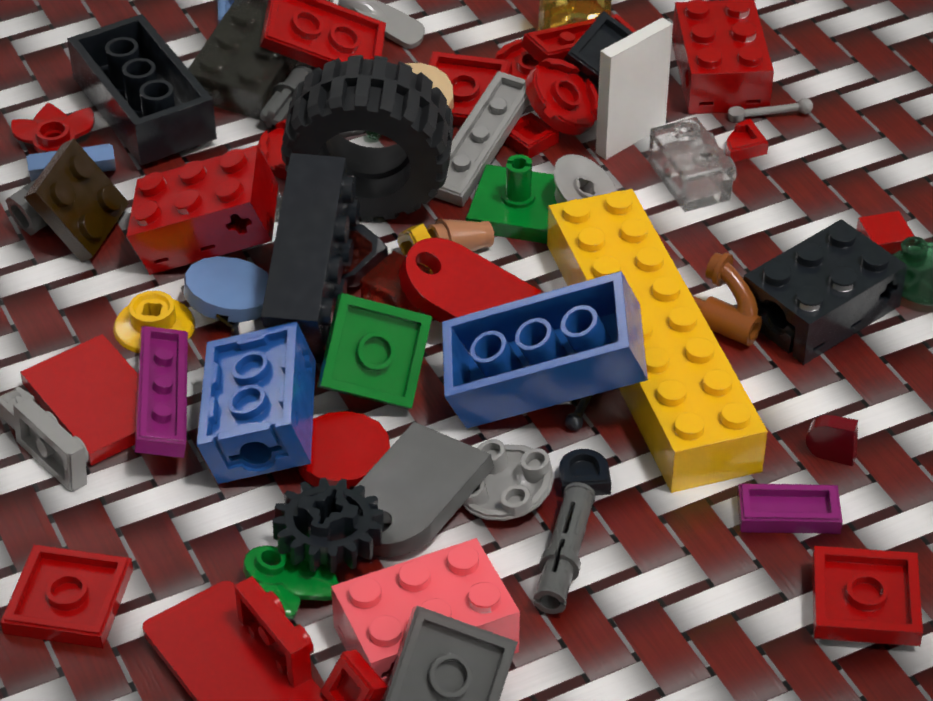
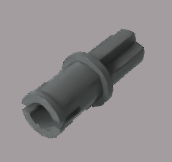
M302 64L296 65L285 81L278 83L274 87L272 98L260 112V119L265 121L266 127L273 129L276 123L287 119L293 92L299 83L305 81V76L312 71L311 68Z

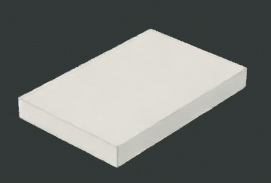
M663 17L600 51L596 154L605 160L661 129L666 124L673 24Z

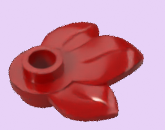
M47 103L33 120H12L11 131L13 136L19 141L33 144L34 149L38 153L58 151L63 143L72 139L76 140L89 133L94 126L95 118L90 107L80 109L67 116L53 104Z

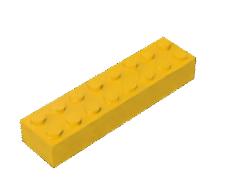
M633 189L614 191L608 194L548 205L547 246L567 286L622 271L640 304L648 380L621 387L619 390L670 492L673 493L762 472L768 431Z

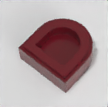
M822 415L815 418L806 435V445L810 452L818 458L853 466L857 456L858 420L834 415Z

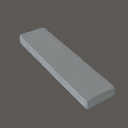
M500 71L496 73L452 140L447 178L444 185L438 189L435 198L461 207L464 206L479 183L486 164H491L530 103L526 94L525 79Z

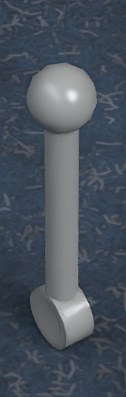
M803 98L798 103L751 109L733 106L728 110V119L731 122L739 123L745 117L795 111L808 114L813 110V102L808 98Z

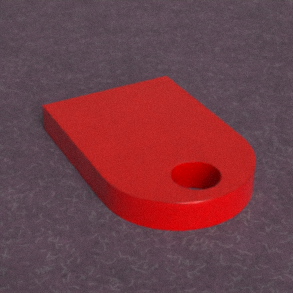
M427 238L415 243L408 251L399 268V281L406 297L417 309L426 315L432 316L433 319L440 323L538 295L541 291L468 248L443 238ZM417 263L428 266L433 274L422 271L417 266Z

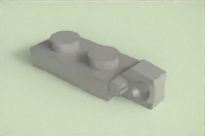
M15 387L14 390L1 395L0 417L15 430L16 442L69 491H75L87 485L86 463L89 460V455L83 441L79 437L68 433L50 411H44L35 402L34 396L21 387Z

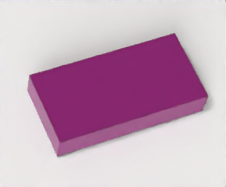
M738 484L737 500L740 532L841 534L843 521L838 485Z

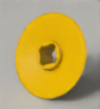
M146 291L135 296L129 305L119 313L114 322L113 333L121 346L132 352L139 353V339L142 326L188 332L189 339L195 329V318L183 303L173 299L169 294L161 291Z

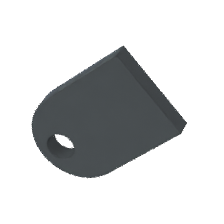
M413 422L355 486L363 485L365 487V498L369 496H376L378 498V509L383 510L384 523L391 524L387 530L382 532L381 546H373V555L382 557L400 556L416 551L430 542L493 470L494 464L491 454Z

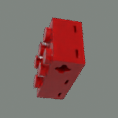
M691 0L689 2H675L672 44L688 114L728 113L729 108L733 106H740L743 109L770 106L774 69L755 0Z
M258 145L245 149H233L224 155L203 161H191L182 167L161 173H150L143 178L137 179L126 237L150 275L195 263L203 258L216 257L271 242L279 183Z

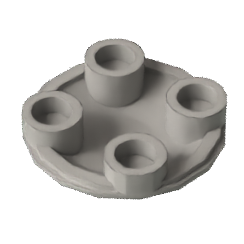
M497 439L481 443L477 448L491 454L494 468L462 505L475 516L485 520L497 521L518 518L536 509L550 494L554 481L548 453L543 449H533L525 445H504L503 442Z

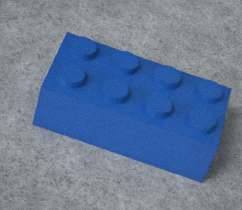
M622 271L442 322L444 394L466 429L648 380L640 304Z

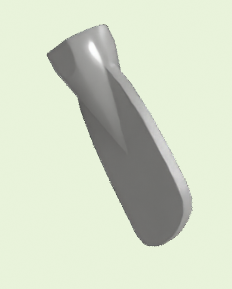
M339 0L338 5L385 22L384 36L402 47L408 49L415 48L420 45L424 38L425 28L422 23L377 0Z

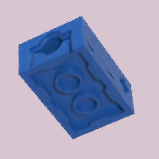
M297 321L207 342L197 447L218 484L311 464L316 360Z

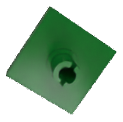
M525 155L510 156L506 167L486 164L466 221H489L493 227L494 236L547 244L548 205L557 204L554 194L556 188L554 174L532 171V160Z
M344 293L339 294L317 387L403 409H412L432 316Z

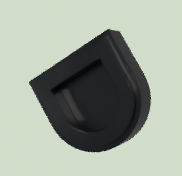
M576 449L562 457L559 465V482L562 498H564L565 487L573 482L589 485L595 491V496L611 495L609 466L602 454L590 449Z

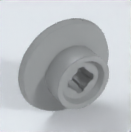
M575 154L564 155L555 164L553 176L556 186L554 194L557 203L617 191L614 182L605 170L586 157Z

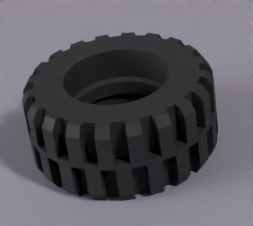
M363 55L348 57V61L341 62L338 58L325 63L323 70L318 67L306 75L305 81L299 83L293 92L281 148L282 160L286 164V172H288L291 153L346 157L349 176L356 177L355 199L360 200L361 221H374L375 217H384L385 220L395 219L400 216L401 212H405L408 215L421 208V203L427 204L437 195L438 189L444 185L447 178L453 138L452 110L447 105V99L438 87L432 89L433 82L422 72L418 75L413 73L410 65L401 61L396 65L387 62V57L375 56L374 60L363 59ZM355 130L371 131L382 134L397 144L380 148L366 147L352 143L339 134Z

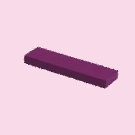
M149 326L141 327L135 453L184 458L187 431L188 332Z

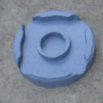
M216 256L203 258L192 264L185 273L184 298L193 309L209 318L216 319V315L219 314L228 316V322L233 323L256 320L261 317L268 273L252 262L235 257Z

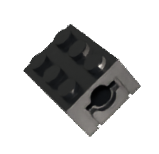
M841 219L744 275L743 279L753 292L757 302L758 316L762 317L760 332L787 353L793 352L792 357L804 365L898 308L901 304L907 265Z

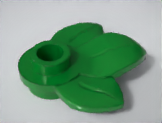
M258 546L251 549L246 554L243 563V572L246 579L253 576L265 592L273 591L281 601L285 610V616L288 619H293L297 614L300 600H332L331 586L339 584L335 574L329 571L328 565L320 564L315 572L309 571V561L304 560L294 566L291 564L290 552L280 554L278 548L274 546Z

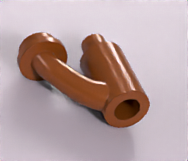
M716 252L708 262L705 276L711 279L712 284L720 287L726 283L736 299L737 306L713 296L707 298L706 301L695 296L693 298L713 332L746 346H751L756 340L762 325V317L758 316L756 299L748 284L733 267V255L727 252L724 254Z

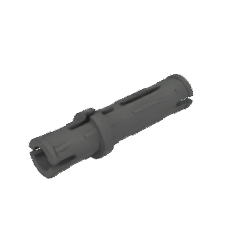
M573 482L565 487L564 498L555 523L549 549L545 550L541 555L539 568L542 574L533 599H535L534 605L545 613L558 614L563 612L566 608V599L571 581L575 580L579 575L581 562L578 556L583 537L585 536L591 508L595 502V491L585 483Z

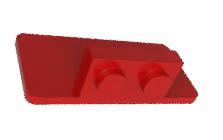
M253 576L236 585L228 580L221 581L147 619L143 623L144 637L193 701H328L320 692L321 688L312 678L310 654L314 653V646L309 634L300 624L294 626L285 616V610L277 595L273 591L265 592Z

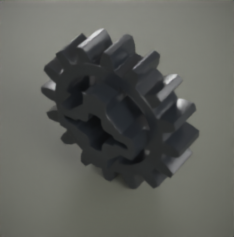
M320 478L319 486L314 488L304 481L300 483L301 493L297 494L287 490L284 493V503H277L275 505V518L272 519L273 539L278 540V552L280 554L290 552L291 564L294 566L306 560L309 561V571L315 572L320 564L328 565L331 573H336L338 564L343 562L354 569L357 567V556L371 559L373 557V546H381L384 513L383 510L378 509V498L376 496L365 498V487L363 485H359L352 490L347 489V479H341L336 486L329 485L326 478Z

